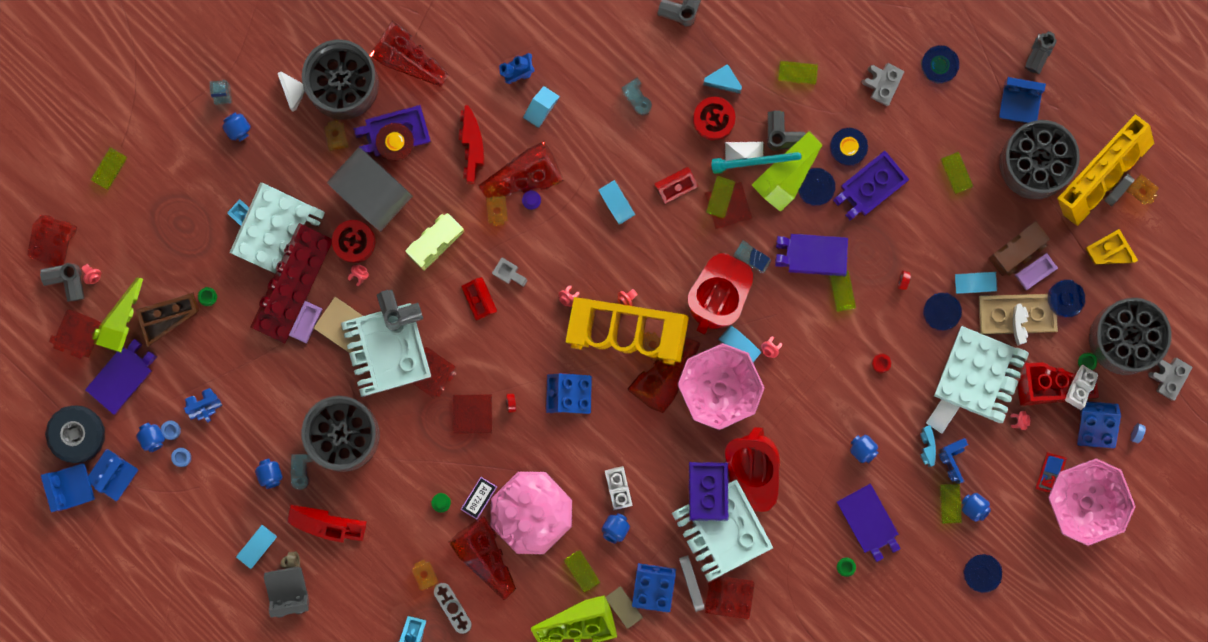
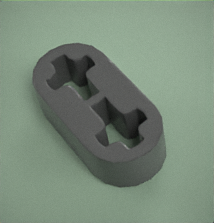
M1126 174L1104 201L1112 207L1135 179Z

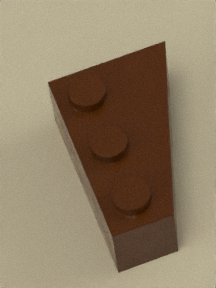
M1034 222L988 259L1002 276L1006 273L1010 276L1018 269L1016 265L1020 262H1023V264L1027 263L1033 258L1031 255L1037 250L1040 253L1048 246L1046 242L1050 238L1039 224Z
M194 292L136 310L147 347L199 311Z

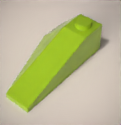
M809 131L785 153L799 152L802 155L800 160L774 163L752 186L766 201L781 212L796 197L801 184L805 180L811 165L822 147L821 142Z
M136 278L100 324L99 328L94 330L92 336L93 344L117 352L122 351L129 330L126 323L133 317L134 311L131 306L137 302L143 282L142 278Z
M605 596L587 599L531 627L537 642H562L563 639H574V642H581V639H592V642H600L617 638L611 607Z

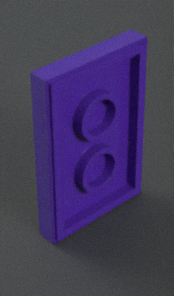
M689 462V521H728V463Z

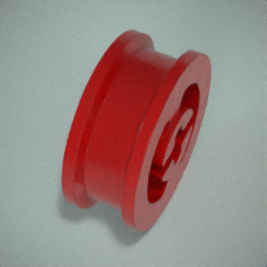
M708 97L702 100L694 111V128L705 139L714 141L723 139L729 135L734 127L735 111L727 100L721 97ZM709 106H718L722 110L712 109L713 116H718L717 122L719 126L722 124L723 117L726 116L728 124L720 131H709L706 127L716 128L717 124L715 121H710L711 114L709 112L706 115L705 121H702L700 119L702 111Z
M347 220L338 225L333 232V250L346 262H363L372 255L375 249L376 240L374 233L361 221ZM352 229V232L348 233L345 238L353 240L355 237L359 242H363L362 237L359 235L360 231L366 234L367 244L361 253L355 254L356 251L362 248L361 244L354 243L352 246L347 241H344V244L348 251L344 252L342 250L341 237L347 230Z

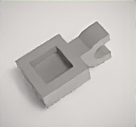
M504 258L500 259L492 272L494 276L507 284L513 280L524 287L528 281L525 277L516 273L519 269L516 265Z

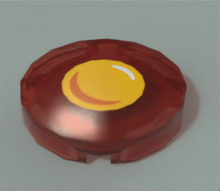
M400 123L385 125L376 136L377 150L385 159L392 161L403 160L410 155L413 149L414 138L412 132Z

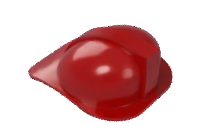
M725 253L717 254L708 261L687 297L691 315L696 322L700 323L696 331L705 335L708 328L722 329L734 324L738 320L753 283V272L747 263Z
M754 427L749 435L735 438L728 443L725 449V458L728 463L730 483L737 479L753 511L767 512L774 507L778 499L780 456L774 442L764 436V429Z

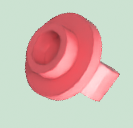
M88 263L82 267L85 273L83 281L86 284H95L100 280L102 273L99 269H92Z
M354 265L351 268L352 273L348 276V280L356 276L358 278L356 285L359 286L369 277V273L364 266Z
M568 286L565 290L559 292V301L564 306L572 307L574 297H579V292H576L574 295L569 293L572 286Z
M634 289L627 294L624 291H620L617 300L621 305L632 306V300L638 294Z
M772 336L761 345V349L765 356L776 358L782 343L775 346L772 343L774 340Z
M1025 411L1010 415V417L1018 419L1017 424L1011 425L1012 428L1026 430L1030 426V416Z

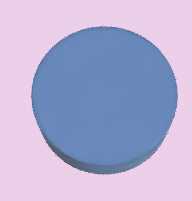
M166 421L161 426V431L165 439L174 440L179 437L181 428L175 421Z
M1137 423L1134 426L1130 438L1132 442L1140 443L1146 431L1145 425Z
M177 448L173 451L171 460L175 466L185 467L191 462V453L185 448Z

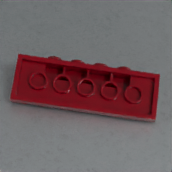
M298 224L290 243L284 249L282 260L276 266L274 277L268 283V290L260 300V307L250 328L284 344L286 343L332 244L331 238L303 224Z

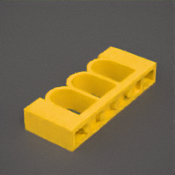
M1135 114L1057 199L1063 216L1078 227L1090 214V210L1100 203L1106 191L1111 190L1120 181L1124 172L1130 170L1139 160L1140 156L1142 157L1153 146L1154 140L1148 123Z
M574 297L566 343L570 344L571 348L582 350V347L589 348V345L597 349H607L612 346L625 354L638 350L645 356L650 358L658 357L663 360V363L674 365L675 362L681 363L689 317L684 314ZM595 310L612 313L608 337L601 343H595L591 337ZM621 314L638 317L635 338L632 344L627 347H620L617 342ZM647 318L664 321L660 345L651 352H647L643 347V336Z

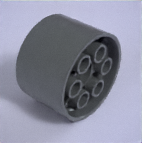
M330 40L314 48L304 62L302 69L304 90L313 105L324 115L339 120L352 119L365 113L374 103L379 91L378 73L370 56L359 45L347 40ZM339 52H347L345 62L340 61ZM337 62L338 67L335 70H330L329 64ZM318 63L326 69L325 73L315 70ZM350 63H357V68L355 70H348V65ZM368 65L369 71L359 74L360 70ZM338 76L344 78L343 83L340 84L337 78ZM321 78L328 79V83L325 86L318 84ZM359 79L366 80V84L363 87L356 86V83ZM326 91L318 98L314 95L315 92ZM360 91L366 94L362 98L357 94V92ZM331 94L337 96L336 101L333 103L327 101L328 96ZM349 95L356 96V100L353 103L346 102V98ZM340 100H343L344 108H338Z
M1048 120L1029 122L1021 126L1009 138L1001 151L999 166L1002 178L1013 192L1024 198H1048L1059 192L1076 174L1080 160L1079 148L1073 135L1062 125ZM1032 132L1034 141L1026 133ZM1039 135L1047 136L1048 142H1040ZM1053 136L1058 139L1054 145L1051 143ZM1022 142H1027L1030 145L1029 151L1022 149ZM1055 146L1063 148L1064 152L1062 155L1055 152ZM1010 152L1021 154V157L1010 158ZM1038 156H1040V160H1043L1040 165L1035 160ZM1060 159H1068V164L1063 163ZM1020 161H1025L1028 164L1027 170L1020 168ZM1053 165L1061 167L1060 174H1056L1053 171ZM1036 172H1040L1043 174V181L1036 180ZM1027 173L1030 178L1025 185L1020 179ZM1049 175L1056 184L1051 188L1048 181Z
M360 147L327 181L330 187L380 232L413 197Z
M1126 298L1105 308L1094 319L1089 333L1090 348L1096 356L1098 363L1108 371L1120 375L1137 374L1154 367L1167 354L1171 344L1170 323L1164 312L1154 303L1141 298ZM1130 307L1136 308L1135 317H1133ZM1121 313H1125L1128 316L1127 323L1121 322L1119 318ZM1141 314L1147 317V324H1142L1139 321ZM1107 316L1116 323L1115 326L1104 322ZM1152 322H1154L1156 324V328L1149 329L1148 326ZM1110 329L1117 331L1118 336L1116 339H1112L1109 336ZM1149 332L1155 333V342H1151L1148 339ZM1137 333L1131 340H1124L1128 334ZM1113 343L1115 347L1106 353L1103 345ZM1148 345L1157 349L1155 354L1150 351ZM1120 346L1126 349V355L1124 357L1118 354V348ZM1138 348L1145 350L1146 355L1144 358L1138 356ZM1131 355L1134 367L1127 366L1128 358Z
M332 396L319 401L308 411L302 425V442L306 452L317 464L330 470L347 472L362 467L370 461L379 445L380 430L375 416L366 406L350 397ZM350 405L357 407L351 418L348 416ZM327 409L332 419L327 420L320 413ZM337 411L344 412L345 417L343 420L337 421L335 419ZM355 418L362 419L361 427L355 428L353 426ZM326 422L330 428L328 432L322 433L320 425ZM368 427L371 428V434H361V430ZM344 429L345 437H341L338 440L336 432ZM311 435H322L323 440L312 443ZM358 437H364V446H356L355 441ZM328 441L331 442L332 449L329 452H324L323 444ZM355 448L362 454L358 459H356L353 453ZM343 449L350 451V456L347 459H342L340 456V452ZM335 452L334 464L327 462L332 453Z

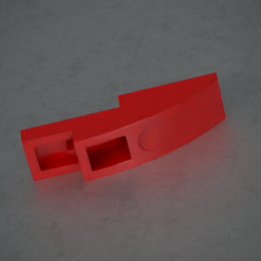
M465 105V109L461 110L460 122H463V129H459V140L462 141L463 146H469V148L465 149V160H468V167H464L463 179H467V184H475L476 166H484V145L478 122L469 105Z
M290 505L287 523L304 532L342 543L344 538L363 541L367 521L330 516L327 510Z

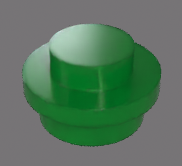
M205 287L199 291L198 300L204 306H212L217 301V293L214 289Z
M1083 353L1078 359L1079 368L1084 365L1093 371L1097 366L1096 356L1092 353Z
M444 493L436 494L431 502L433 509L441 513L446 512L451 506L449 496Z
M842 558L837 563V571L843 577L852 576L856 571V564L851 558Z

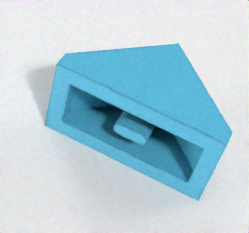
M728 64L707 76L703 84L739 94L742 88Z
M543 86L532 99L523 118L539 128L560 96Z
M239 199L227 214L241 226L249 207Z
M408 616L399 642H421L426 620Z

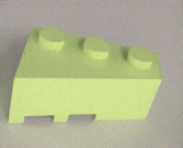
M448 213L446 215L441 214L435 220V224L431 228L428 227L421 234V237L414 241L405 252L425 271L465 231Z

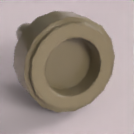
M296 551L288 552L287 556L281 560V567L284 569L300 567L299 554Z

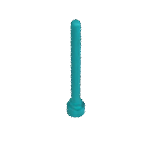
M796 152L730 161L715 158L712 159V170L714 174L723 173L728 168L800 160L802 155Z

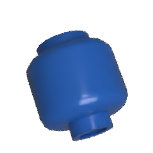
M234 112L223 120L222 129L230 140L238 139L240 142L249 136L247 132L251 126L243 114H236Z
M146 423L139 427L140 431L136 434V438L144 451L151 453L163 447L162 443L165 441V437L157 424L150 425V423Z
M857 435L850 443L852 445L850 453L861 463H870L879 454L877 451L878 445L868 435H863L862 437Z
M270 459L260 461V466L255 469L259 485L266 489L280 485L283 474L278 462L270 461Z
M974 493L971 496L969 494L966 495L961 502L963 504L962 512L975 522L983 521L991 511L989 508L990 502L978 493Z
M622 514L609 515L601 528L603 537L611 543L621 542L626 537L630 525L627 522V518Z

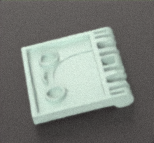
M260 182L229 253L275 274L276 266L282 260L284 249L290 243L298 224L304 225L307 221L314 226H319L320 222L308 217V215L323 219L325 212Z
M411 303L398 306V309L409 306ZM382 311L341 323L343 331L358 327L357 330L344 333L345 338H351L356 335H360L361 341L352 342L347 345L348 349L363 346L362 350L349 353L353 367L365 363L368 364L367 367L354 370L355 375H361L370 371L371 378L362 379L357 382L358 386L373 383L372 386L359 389L361 397L431 378L416 322L401 326L397 330H390L386 327ZM391 316L388 321L395 323L398 321V318Z
M961 326L934 396L995 422L1003 423L1006 416L1004 413H1007L1008 407L994 403L995 399L998 398L1005 402H1011L1012 396L1007 394H1014L1018 381L1014 378H1020L1021 373L1008 368V365L1011 364L1023 368V364H1025L1023 361H1027L1029 353L1023 349L1012 347Z
M737 479L728 484L729 520L693 521L696 527L683 533L684 537H688L697 531L700 534L687 541L693 554L707 547L708 551L695 557L697 561H701L709 555L712 556L714 561L701 568L705 572L717 566V569L705 575L708 582L773 548ZM689 504L672 513L675 520L689 514ZM689 517L678 522V526L681 527L690 522Z

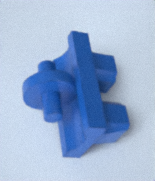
M527 53L523 56H517L513 61L499 65L500 75L505 77V83L511 84L521 78L527 79L531 76V73L535 72L532 65V54Z
M208 388L202 392L203 400L197 401L195 396L185 399L186 407L184 410L191 420L197 417L198 421L205 418L207 422H210V415L216 413V408L223 406L218 396L214 394L211 388Z

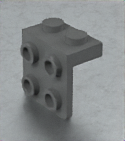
M301 567L281 569L264 574V581L270 601V618H280L287 614H301L309 611V596Z

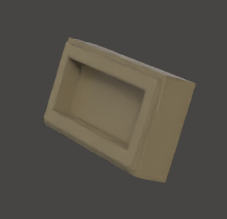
M621 586L605 597L627 629L643 618L637 608L632 607V601Z

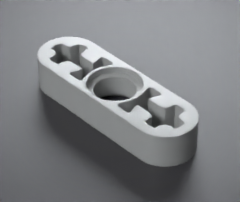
M689 556L679 558L695 612L704 610L705 607Z
M446 583L437 584L434 588V595L454 629L461 634L467 633L471 629L472 623L453 590ZM439 587L447 588L446 595L448 598L452 595L454 599L448 600L443 604L442 601L446 599L443 595H438ZM454 602L458 605V611L455 614L448 612L447 606L449 603ZM462 612L463 616H460L462 621L468 622L466 625L467 629H459L458 625L460 623L458 619L453 621L452 617L458 616Z

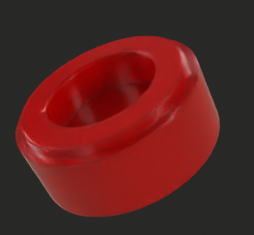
M902 270L898 281V289L906 290L908 288L911 278L910 272Z
M878 354L872 360V367L878 373H885L891 368V359L886 354Z
M513 393L506 394L508 413L516 411V401Z

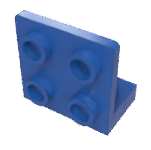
M1008 77L1004 83L999 118L1023 123L1038 120L1041 96L1045 91L1046 84Z
M561 373L548 374L546 413L590 414L592 376Z
M1087 401L1085 407L1080 410L1081 421L1077 445L1116 448L1121 420L1119 404Z
M965 438L939 449L941 452L939 457L943 465L947 464L949 468L947 474L951 482L954 481L956 484H960L964 480L952 456L965 451L964 447L968 445Z
M84 463L57 472L40 475L51 512L62 511L95 499Z
M638 563L632 607L669 613L671 610L676 569Z

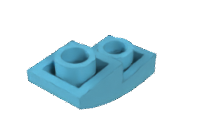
M615 180L598 190L619 225L636 215Z
M996 272L955 274L956 294L997 291Z
M732 325L718 339L721 343L748 352L752 362L761 354V351Z
M929 425L921 429V439L924 444H928V447L921 449L923 453L920 456L924 465L928 464V467L935 465L936 445L932 428Z
M261 525L236 558L252 569L277 536Z

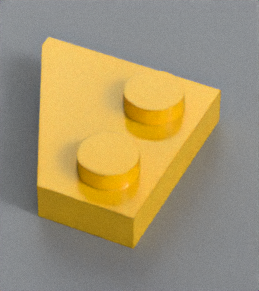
M1120 229L1085 248L1094 265L1135 263L1138 261Z

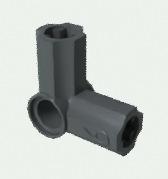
M662 0L657 15L680 22L683 26H691L695 22L701 0H683L682 5L669 0ZM686 12L692 14V16L688 19L682 17V15Z
M1048 31L1045 34H1038L1032 46L1033 50L1024 67L1032 73L1040 74L1047 57L1050 56L1057 40L1054 33Z
M771 111L767 113V146L773 151L790 149L805 135V132H785L784 112ZM772 137L780 138L781 143H773Z
M66 263L61 266L41 269L40 276L43 286L64 282L67 302L85 299L80 277L81 269L78 265ZM70 267L74 269L72 277L67 275V270Z
M385 290L376 294L385 325L388 329L397 330L401 326L423 320L419 303L398 309L393 290ZM391 316H396L398 321L390 323L388 319Z

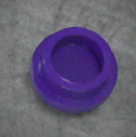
M527 191L522 197V203L525 208L534 210L540 206L541 197L536 191Z

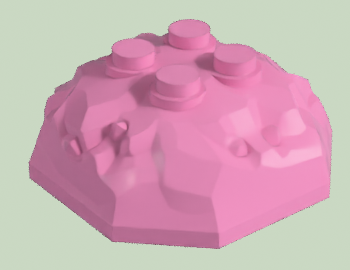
M724 343L687 359L678 383V387L693 420L718 430L754 415L764 391V386L749 353Z
M1093 459L1059 472L1048 496L1062 534L1085 545H1091L1125 532L1135 509V504L1122 470L1098 459Z
M517 472L491 498L490 526L516 554H545L572 527V499L546 472Z

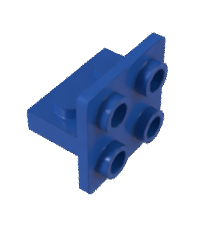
M106 449L88 477L91 485L95 487L94 489L118 501L137 474L138 469L109 449Z

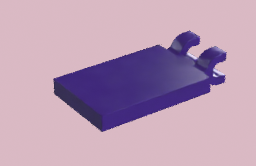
M420 105L365 120L366 126L354 128L356 138L366 135L369 143L359 147L367 154L374 152L375 157L431 142ZM392 132L400 133L404 138L403 147L397 151L390 150L385 143L387 135Z
M884 151L842 184L843 192L835 197L833 201L837 206L846 199L854 208L848 211L845 216L851 221L860 212L866 216L908 182L909 179L888 153Z
M791 234L790 239L782 236L777 237L776 249H787V256L777 254L775 267H789L788 272L846 276L848 238Z
M135 339L127 349L123 346L121 352H116L85 389L114 415L152 372L149 366L157 358V356L149 351L143 359L139 357L136 352L143 344Z
M871 483L836 502L864 553L870 550L875 562L884 558L879 550L884 545L888 544L892 553L901 549L894 538L899 534Z

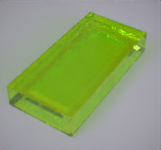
M780 61L778 81L816 84L818 65Z
M109 148L91 181L109 190L128 157Z
M959 152L940 159L955 194L974 187Z
M717 176L706 211L707 214L725 218L735 181Z
M847 271L846 276L830 275L836 311L856 309L849 271Z
M960 484L940 485L942 524L962 523Z
M581 550L564 559L584 593L600 583Z

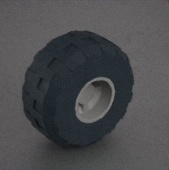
M79 405L67 406L55 412L48 421L45 431L46 443L52 453L65 462H85L95 457L101 450L105 441V428L100 417L91 409Z

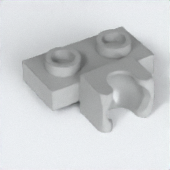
M889 63L885 65L883 70L870 65L867 70L872 73L873 79L866 78L862 80V84L874 89L870 98L889 106L905 71Z
M1174 358L1171 364L1161 360L1157 364L1160 367V372H1149L1148 376L1160 382L1156 390L1158 393L1175 401L1193 367L1178 358Z

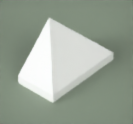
M279 72V79L289 107L293 112L297 109L305 93L303 84L283 72Z
M725 142L726 161L764 156L763 142Z

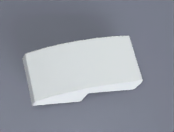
M1021 303L1017 304L1013 311V332L1017 346L1026 343V338H1028L1025 327H1021V324L1027 322L1029 315L1026 307H1022Z
M1084 365L1080 366L1065 401L1082 410L1086 405L1089 392L1095 387L1098 374Z
M941 399L926 424L942 434L960 407Z
M624 467L605 470L614 510L633 506Z

